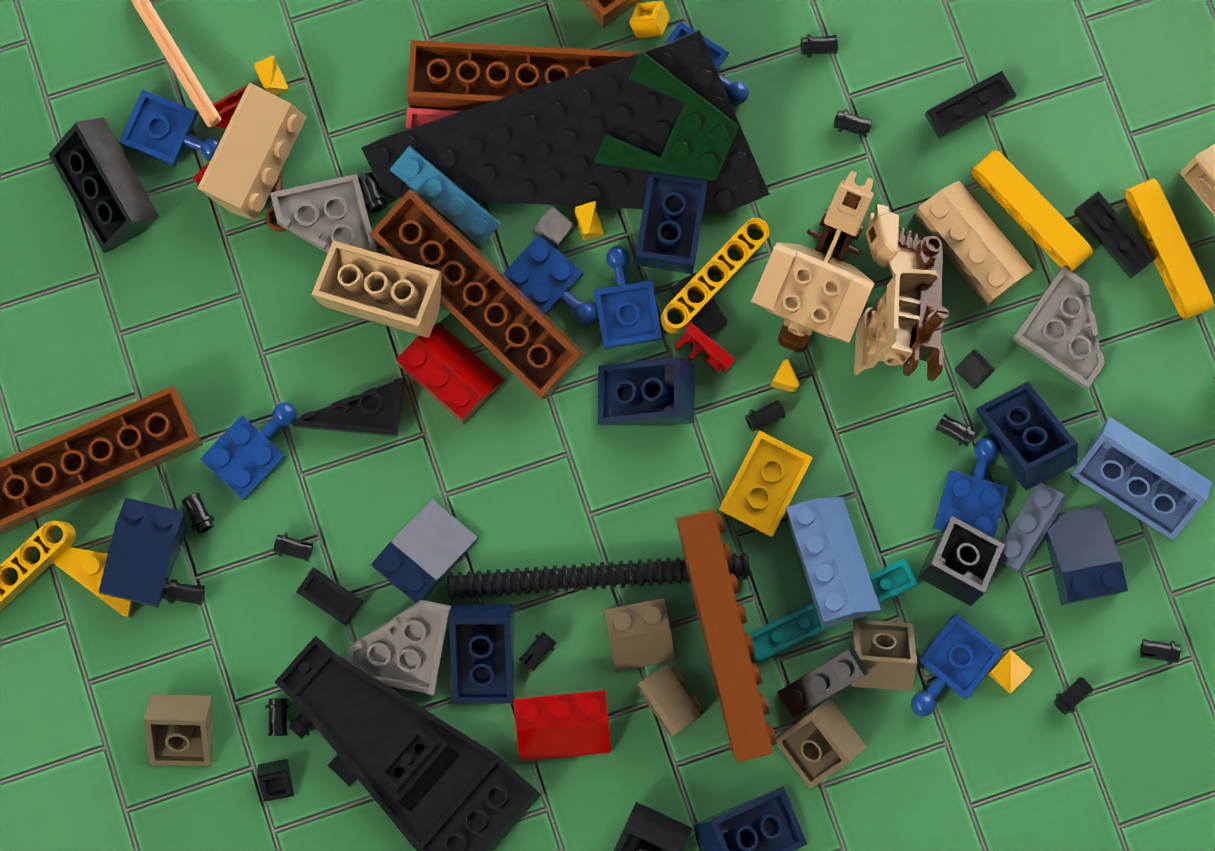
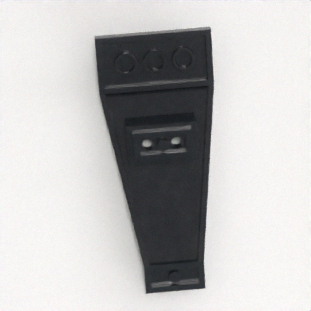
M317 636L307 644L275 680V683L297 704L417 851H493L542 795L497 754L340 657ZM425 747V750L419 755V751ZM404 771L401 778H398L400 772Z

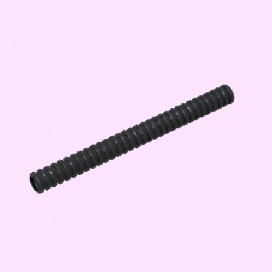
M742 552L741 556L732 553V563H728L729 573L736 575L737 580L739 577L748 579L749 559L746 552ZM668 557L666 561H661V558H657L654 562H652V559H647V562H642V559H639L638 563H633V560H629L625 564L623 561H619V564H614L613 561H610L609 565L600 562V565L595 566V563H591V566H586L585 563H582L581 567H576V564H572V567L568 568L567 565H562V568H557V565H553V569L543 566V569L539 570L538 567H534V570H529L528 567H525L524 571H520L519 568H515V571L505 569V572L496 569L495 573H491V570L482 573L480 570L477 571V574H472V571H468L466 575H463L462 572H458V575H453L451 572L447 576L448 597L454 600L455 596L464 599V596L474 598V595H478L479 598H483L484 594H488V597L497 594L499 597L502 596V593H507V596H511L513 592H516L517 595H521V592H526L528 595L530 591L540 594L542 590H545V593H549V590H554L557 593L559 589H564V592H568V589L573 588V591H578V588H583V591H585L587 587H592V590H596L599 586L602 589H606V586H611L614 589L616 585L625 588V585L630 584V587H634L635 584L643 587L644 583H649V586H653V583L657 582L658 585H663V582L672 585V581H677V584H681L682 581L690 583L685 559L680 560V557H676L675 560H671Z

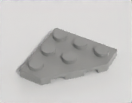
M357 174L270 193L277 224L327 254L333 240L378 253L374 238L370 235L372 229Z
M1063 266L1012 340L1087 390L1105 365L1098 341L1099 333L1095 314L1092 312L1089 285L1082 278Z
M424 600L418 601L351 644L348 650L347 661L387 686L434 695L451 606Z

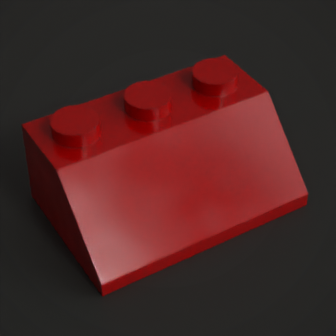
M439 322L434 325L429 338L419 335L396 359L398 366L463 425L470 420L504 383L501 377Z
M605 690L513 699L520 762L611 753Z

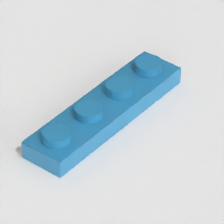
M409 146L390 168V171L480 246L484 244L501 222L412 147Z

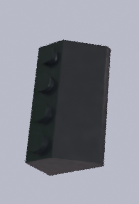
M104 117L75 122L52 149L49 156L103 253H106L144 233L158 219L159 214Z

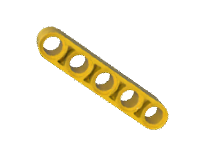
M992 150L971 169V173L976 181L1060 268L1064 266L1073 272L1093 254V250L1088 242L1000 152Z
M1152 178L1125 189V199L1149 251L1156 258L1154 260L1156 267L1181 318L1186 320L1213 309L1214 302L1209 288L1158 181Z
M760 218L748 220L670 301L660 315L659 322L664 331L675 334L683 330L688 322L699 313L760 249L769 236V227L764 220ZM751 228L756 229L760 233V240L751 239L747 234V230ZM730 249L737 250L741 255V260H731L728 257L727 251ZM716 270L719 272L721 281H711L708 278L707 271ZM692 290L699 292L702 301L700 303L691 302L688 299L687 292ZM677 312L681 316L682 322L680 324H672L667 318V313Z
M48 521L0 565V612L74 543L76 532L71 524L63 521ZM57 527H60L63 531V537L57 543L53 539V532ZM35 548H38L41 554L40 560L37 563H33L31 560V552ZM12 569H15L18 573V580L15 584L9 581V573Z

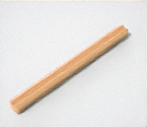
M131 0L206 125L214 127L216 124H219L221 122L220 115L150 1Z

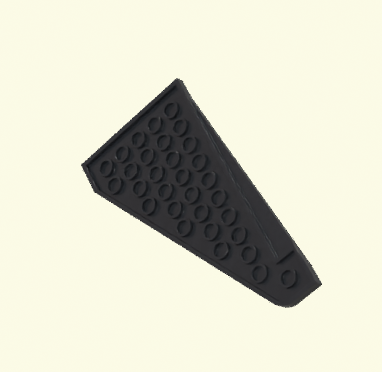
M700 29L668 44L644 51L683 83L695 90L705 100L739 124V129L716 181L708 180L703 212L728 213L770 195ZM638 53L419 126L389 134L363 146L361 149L379 186L388 194L396 197H403L408 190L414 191L390 171V168L410 146L475 201L580 206L596 201V207L643 209L649 171L595 163L594 159L605 133L661 156L684 102L629 79L639 56Z

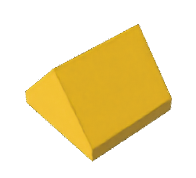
M786 359L783 360L770 386L794 393L800 384L790 360Z

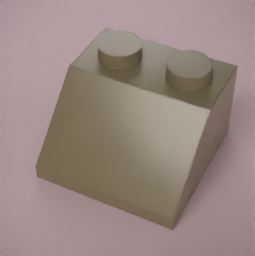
M664 598L604 610L615 672L675 661L671 629Z
M854 619L852 621L851 647L853 646L868 674L853 682L851 687L912 691L917 668L913 623Z
M666 665L639 682L636 687L668 735L672 737L700 718L702 715L699 710L703 707L693 692L688 695L682 687L685 680L678 669L675 667L671 670Z
M150 694L144 716L149 764L211 766L214 732L212 696Z
M830 698L776 737L777 746L810 789L849 764L867 748Z

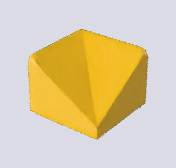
M664 1L637 3L629 21L636 38L663 35L670 19Z
M274 56L254 63V68L264 90L275 96L288 90V85Z
M596 201L575 207V219L582 240L586 242L602 237L604 231L596 210Z
M1008 650L987 674L1011 694L1032 673L1033 669L1012 650Z

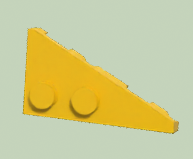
M69 547L53 562L125 617L131 616L133 601L99 593L108 556L107 553Z

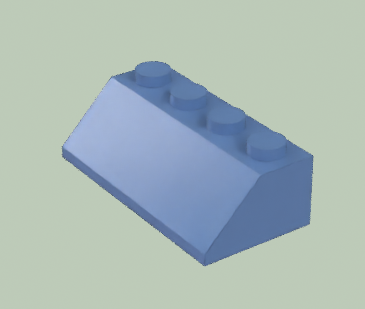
M1111 417L1108 418L1093 438L1071 473V476L1171 540L1177 537L1205 503L1213 483Z
M843 497L815 498L786 507L785 517L822 629L880 612L881 609Z

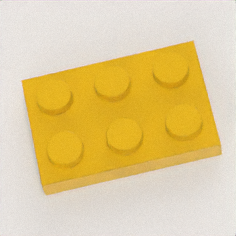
M759 430L718 512L772 538L786 511V507L790 504L813 457Z

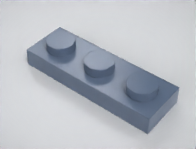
M1043 483L1036 486L1002 541L1005 545L998 563L1022 574L1066 502L1067 497L1065 494Z

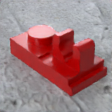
M689 321L685 327V333L677 341L675 349L679 351L682 346L692 343L693 351L687 358L689 361H693L702 352L706 357L705 362L716 372L722 370L724 373H727L734 365L736 359Z

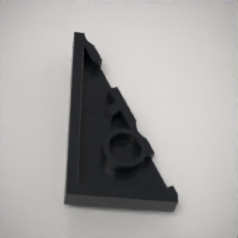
M395 379L394 382L378 388L374 387L360 395H353L334 402L331 406L318 411L305 413L301 417L294 419L292 426L295 428L398 437L404 379Z

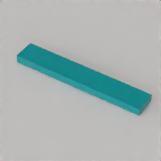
M906 558L869 575L879 604L919 585ZM814 602L748 633L751 636L755 652L751 654L755 664L831 627L822 629Z

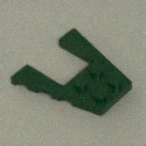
M641 50L629 79L684 103L661 156L605 133L594 162L716 181L739 129V124Z

